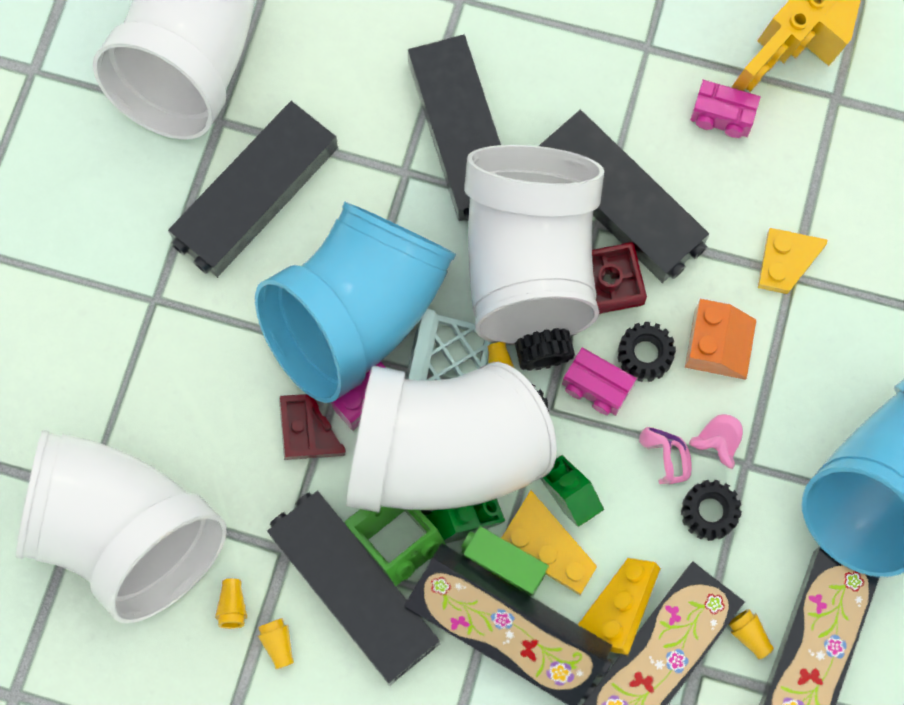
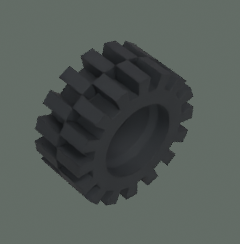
M644 322V325L641 326L640 323L634 324L633 328L629 327L621 338L617 351L619 352L618 362L622 363L621 369L623 371L627 370L628 374L638 377L637 381L643 382L644 379H648V382H651L656 377L660 379L665 372H668L675 358L676 346L673 347V336L669 338V331L666 328L663 331L659 329L660 324L655 323V326H650V322ZM643 341L653 343L658 349L657 359L649 363L640 361L635 355V346Z
M554 328L551 331L545 329L543 332L536 331L532 335L527 334L524 338H519L515 341L519 366L522 370H541L545 367L548 369L554 365L559 366L561 363H567L575 356L570 331L564 328L560 330L559 328Z
M704 480L701 484L697 483L689 490L682 502L681 515L684 517L682 520L684 526L688 525V531L691 534L694 532L698 535L697 538L699 539L708 538L707 541H713L715 538H724L737 526L742 513L740 511L742 504L741 500L736 498L737 492L735 490L732 492L729 489L730 485L727 483L722 485L720 480H714L713 482ZM715 499L722 505L723 515L720 520L709 522L702 518L699 512V505L703 500Z

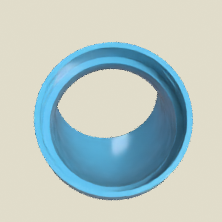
M346 201L342 205L343 209L339 218L335 220L328 236L319 249L303 265L289 266L262 281L255 292V308L259 325L274 357L285 373L302 391L315 400L324 403L333 402L359 386L363 382L366 372L381 362L407 337L435 298L448 273L447 269L456 256L454 252Z
M904 379L894 386L896 394L858 427L828 458L808 482L802 496V512L805 523L819 546L845 567L875 577H891L904 573Z

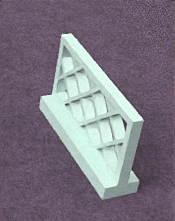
M426 310L417 323L406 379L441 380L440 377L452 369L457 376H461L463 373L458 366L470 358L478 369L487 364L489 353L487 346L491 342L484 340L483 346L473 351L464 338L469 333L476 332L475 323L435 314V310ZM438 324L450 326L456 337L443 344L436 334ZM459 340L468 355L455 362L446 348ZM434 341L438 346L435 350H433ZM441 351L450 366L437 374L430 360L433 355ZM481 352V357L479 361L476 355ZM429 371L432 377L426 380Z

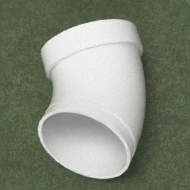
M132 0L124 23L116 26L111 31L94 56L93 72L99 87L116 108L128 118L150 131L176 139H194L204 135L210 129L225 104L226 88L234 74L244 48L255 0Z
M530 145L489 146L474 150L468 155L464 190L470 197L468 225L470 288L473 313L476 317V332L484 340L493 343L505 342L506 345H515L517 339L524 338L527 334L532 335L536 331L543 332L545 329L551 331L554 328L569 330L572 336L587 329L597 320L599 308L596 302L592 263L593 210L597 209L601 203L604 169L594 160L564 150Z
M501 362L488 363L477 370L455 378L433 381L405 379L406 372L373 366L356 440L346 506L380 512L381 506L416 510L459 508L503 497L531 484L533 481L543 478L551 471L555 463L556 437L552 420L542 398L525 376L510 365Z
M42 430L28 485L17 542L16 558L36 559V561L53 564L78 574L90 582L92 594L116 621L134 623L152 617L175 603L205 575L223 547L227 529L224 520L201 496L187 493L173 480L142 460L95 441L65 434H51L49 431Z

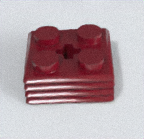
M629 242L593 249V275L599 314L644 305L647 295L634 243ZM606 274H609L611 279H616L614 284H608L607 281H603Z

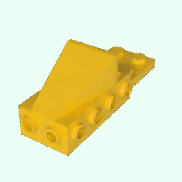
M789 0L774 16L757 40L763 48L744 68L731 88L741 91L746 89L751 92L778 60L784 64L790 56L796 59L805 48H808L825 64L830 66L851 41L861 0Z

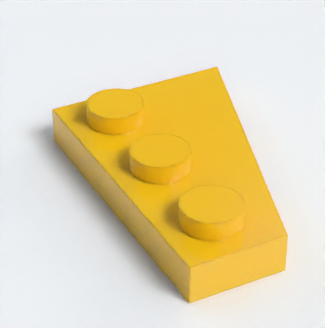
M530 490L503 534L502 539L549 565L546 572L547 576L581 595L597 565L533 491Z
M627 558L578 625L611 644L610 652L628 655L661 568L656 562Z

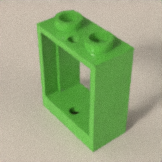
M381 506L378 513L360 509L344 522L395 586L403 580L410 578L419 567L432 559L441 542L446 545L438 529L420 510ZM405 511L425 535L388 563L369 539Z
M479 526L476 533L470 531L461 546V554L531 597L535 595L549 565Z

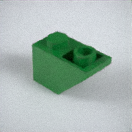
M563 455L557 457L553 468L546 476L541 478V481L564 514L577 527H580L602 512L604 508L591 481Z
M497 499L465 507L437 509L426 515L428 520L438 529L445 543L464 539L470 531L476 533L479 526L489 529L505 522Z

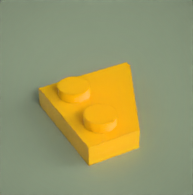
M769 228L758 288L788 294L825 248L828 240Z

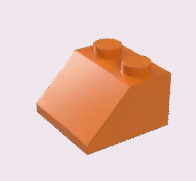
M700 299L694 312L685 368L746 380L756 319L731 304Z

